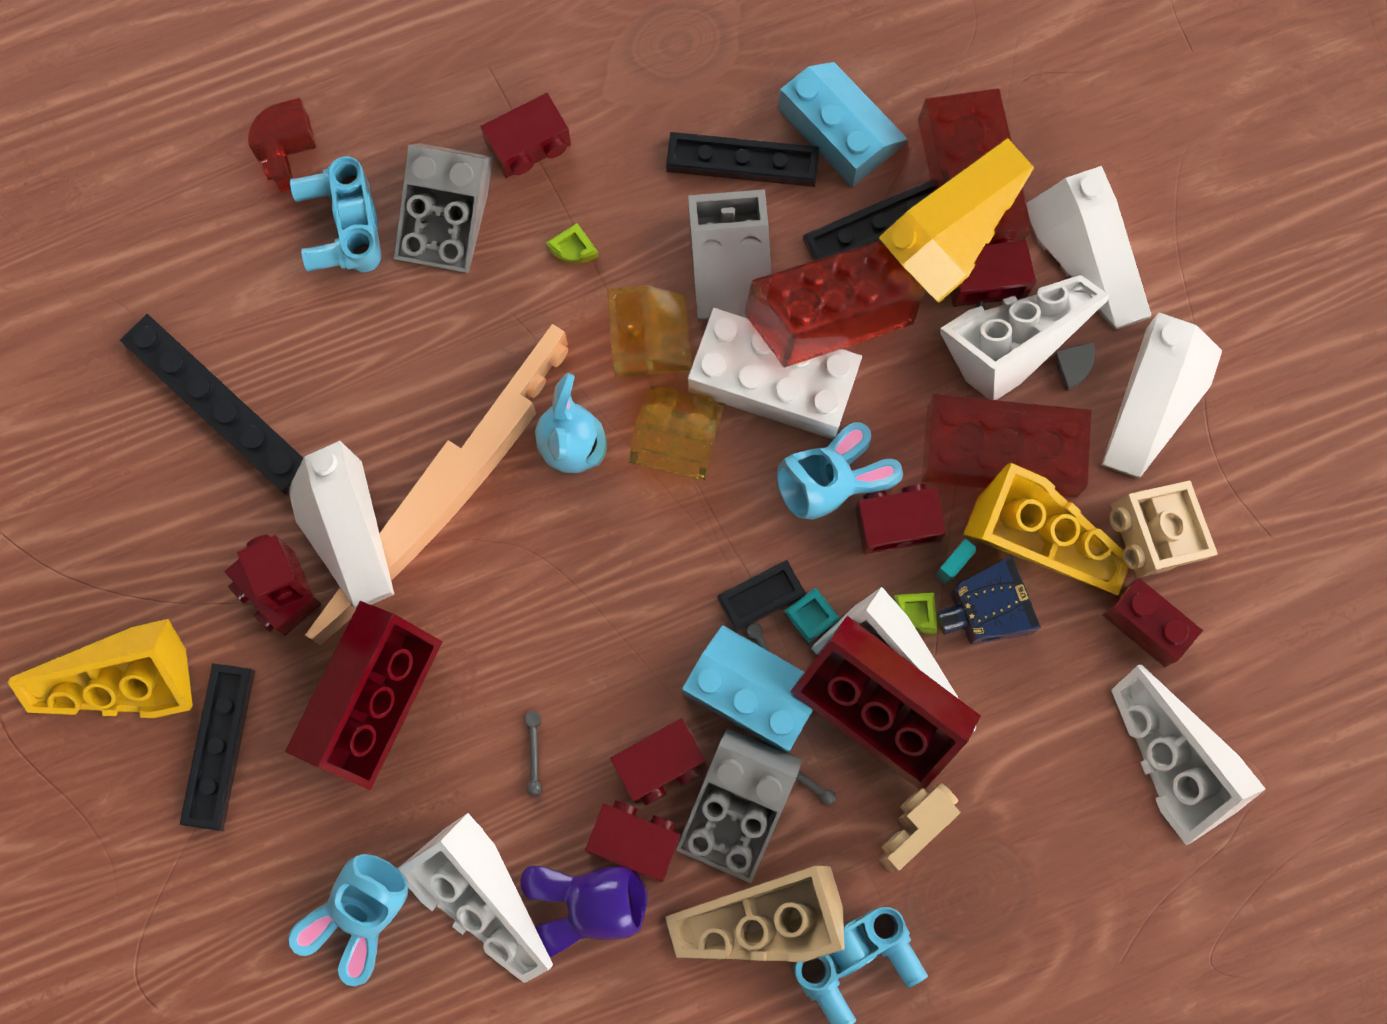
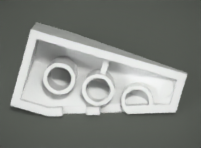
M1159 312L1148 325L1112 431L1102 467L1139 479L1209 389L1222 350L1197 325Z
M882 587L849 610L811 647L817 655L846 616H849L958 698L909 617Z
M469 813L443 829L398 868L406 878L408 888L422 904L431 911L436 907L440 908L455 920L452 927L463 935L466 931H469L484 943L485 953L523 983L541 975L552 967L553 963L495 844Z

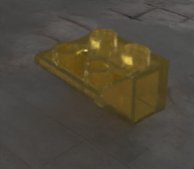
M648 285L607 288L615 377L690 371L692 369L685 295Z
M650 386L635 422L628 463L706 480L726 403L718 402L712 397L705 395L692 396L679 393L671 387L663 386L657 388Z

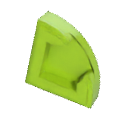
M578 223L546 242L547 249L554 256L566 262L585 263L599 257L598 251Z
M934 593L893 596V600L909 617L917 631L926 634L937 633Z

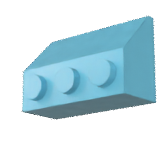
M835 62L808 66L780 89L778 110L812 146L819 147V153L852 188L908 143L905 135Z
M723 625L701 655L682 688V695L773 748L787 754L813 710L790 692L804 671Z

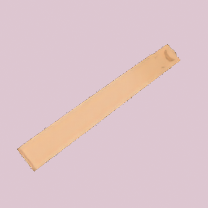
M554 324L550 326L462 448H459L449 440L446 442L379 533L391 581L423 550L466 503L536 415L533 402L528 400L529 397L535 398L541 392L546 383L545 375L552 366L558 367L568 353L566 334ZM341 587L305 634L319 645L323 644L346 624L355 612L356 608H354Z

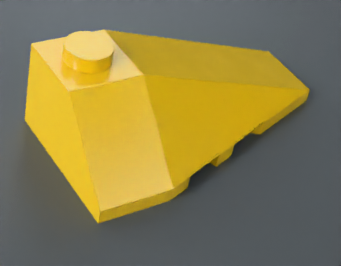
M1007 138L909 209L879 239L901 265L940 303L969 277L975 267V260L985 244H989L995 234V227L1004 212L1012 206L1034 167Z
M1008 463L977 498L963 535L1118 596L1129 569L1123 559L1124 550L1101 529L1091 524L1080 513L1081 510L1072 502H1068L1054 489L1055 486L1047 478L1013 463Z
M169 619L131 627L10 677L7 682L27 713L76 715L79 710L102 711L103 716L116 717L118 712H139L140 718H158L189 711L193 705L186 648Z

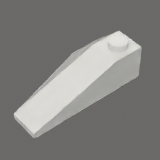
M1102 166L1067 177L1023 205L1022 210L1036 242L1044 251L1047 249L1060 263V269L1067 277L1071 276L1072 278L1082 275L1109 294L1108 301L1097 311L1114 330L1149 319L1152 316L1119 206Z
M1082 275L1041 287L1036 295L1017 300L1015 296L1003 299V305L984 310L982 306L970 309L943 326L940 334L965 381L990 401L994 402L1027 379L1108 301L1109 294Z
M341 441L305 456L288 488L296 523L354 608L357 607L359 601L372 605L393 596V586L362 461Z
M1143 665L1135 667L1111 690L1129 735L1137 741L1144 759L1140 763L1145 775L1150 773L1159 796L1155 800L1160 812L1186 845L1191 844L1240 811L1265 790L1264 786L1240 756Z

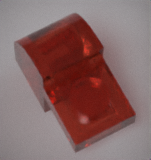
M297 98L269 106L254 119L249 130V147L257 161L262 162L268 181L274 179L281 192L291 190L290 179H293L288 155L317 148L309 115L301 99Z

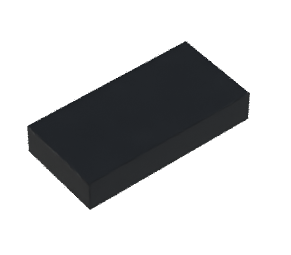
M785 560L717 595V599L734 631L738 632L750 624L800 600L806 593L788 560Z

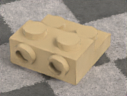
M1191 481L1131 493L1110 504L1112 507L1110 513L1111 526L1115 531L1121 532L1126 546L1123 552L1124 562L1128 568L1135 571L1137 578L1166 572L1178 566L1206 560L1218 555Z
M940 783L928 792L922 788L913 793L900 806L904 814L897 820L908 833L904 829L896 832L881 847L885 854L879 861L889 872L900 871L961 813L955 806L958 799L948 787Z

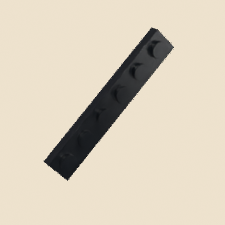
M146 314L119 341L286 495L304 458L149 314Z

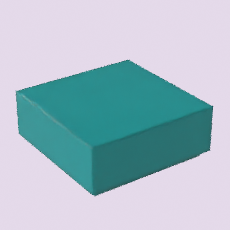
M965 539L940 567L935 576L944 584H949L976 552V547Z
M814 588L784 611V615L807 644H810L840 620L839 616L817 588Z

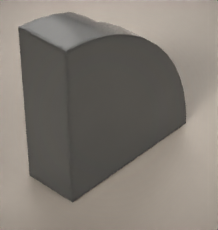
M1093 342L1055 353L1054 358L1065 391L1078 386L1090 373L1095 361V346Z

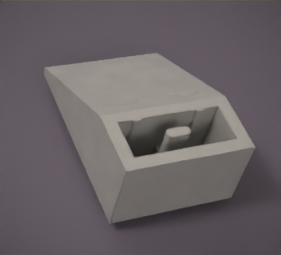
M422 143L408 145L394 259L469 273L488 196L493 162L492 156Z
M765 189L688 195V218L698 321L709 320L713 307L741 317L774 315Z
M727 728L715 753L676 851L748 883H752L797 778L802 760Z

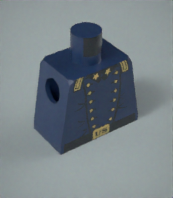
M1013 556L998 562L957 585L951 591L955 606L936 612L939 627L944 635L964 628L970 644L1028 636L1041 628Z

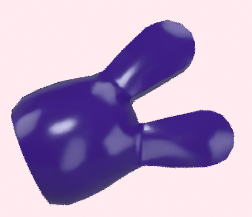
M530 866L524 870L520 879L522 892L527 898L567 903L569 910L567 917L545 922L535 927L549 957H553L580 939L618 940L630 938L642 927L648 904L646 886L634 870L624 866L607 867L574 877L544 866ZM628 891H629V894H630V896H631V903H630V905H629V895H628Z

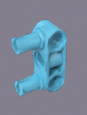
M349 156L340 157L332 162L327 169H323L321 174L290 179L291 191L295 202L329 196L332 199V211L339 238L335 239V243L301 249L304 267L307 272L334 266H340L342 269L347 268L348 270L354 269L359 272L374 270L379 265L382 256L378 236V219L370 184L361 164L355 158ZM356 176L352 183L342 184L345 178ZM369 245L365 253L353 254L358 246Z
M877 907L861 917L844 924V950L818 958L824 966L823 976L818 981L808 982L803 978L801 970L804 962H794L793 964L795 979L798 981L806 997L809 996L811 1001H817L830 1024H853L856 1022V1018L837 987L840 985L838 979L865 966L875 959L878 954L881 953L883 957L888 956L907 989L920 983L928 975L909 944L912 939L909 936L910 932L905 925L903 916L891 907ZM884 913L889 915L895 924L893 934L885 939L878 937L874 931L875 919Z

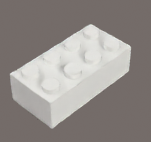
M713 307L688 377V392L834 440L861 363L862 355Z

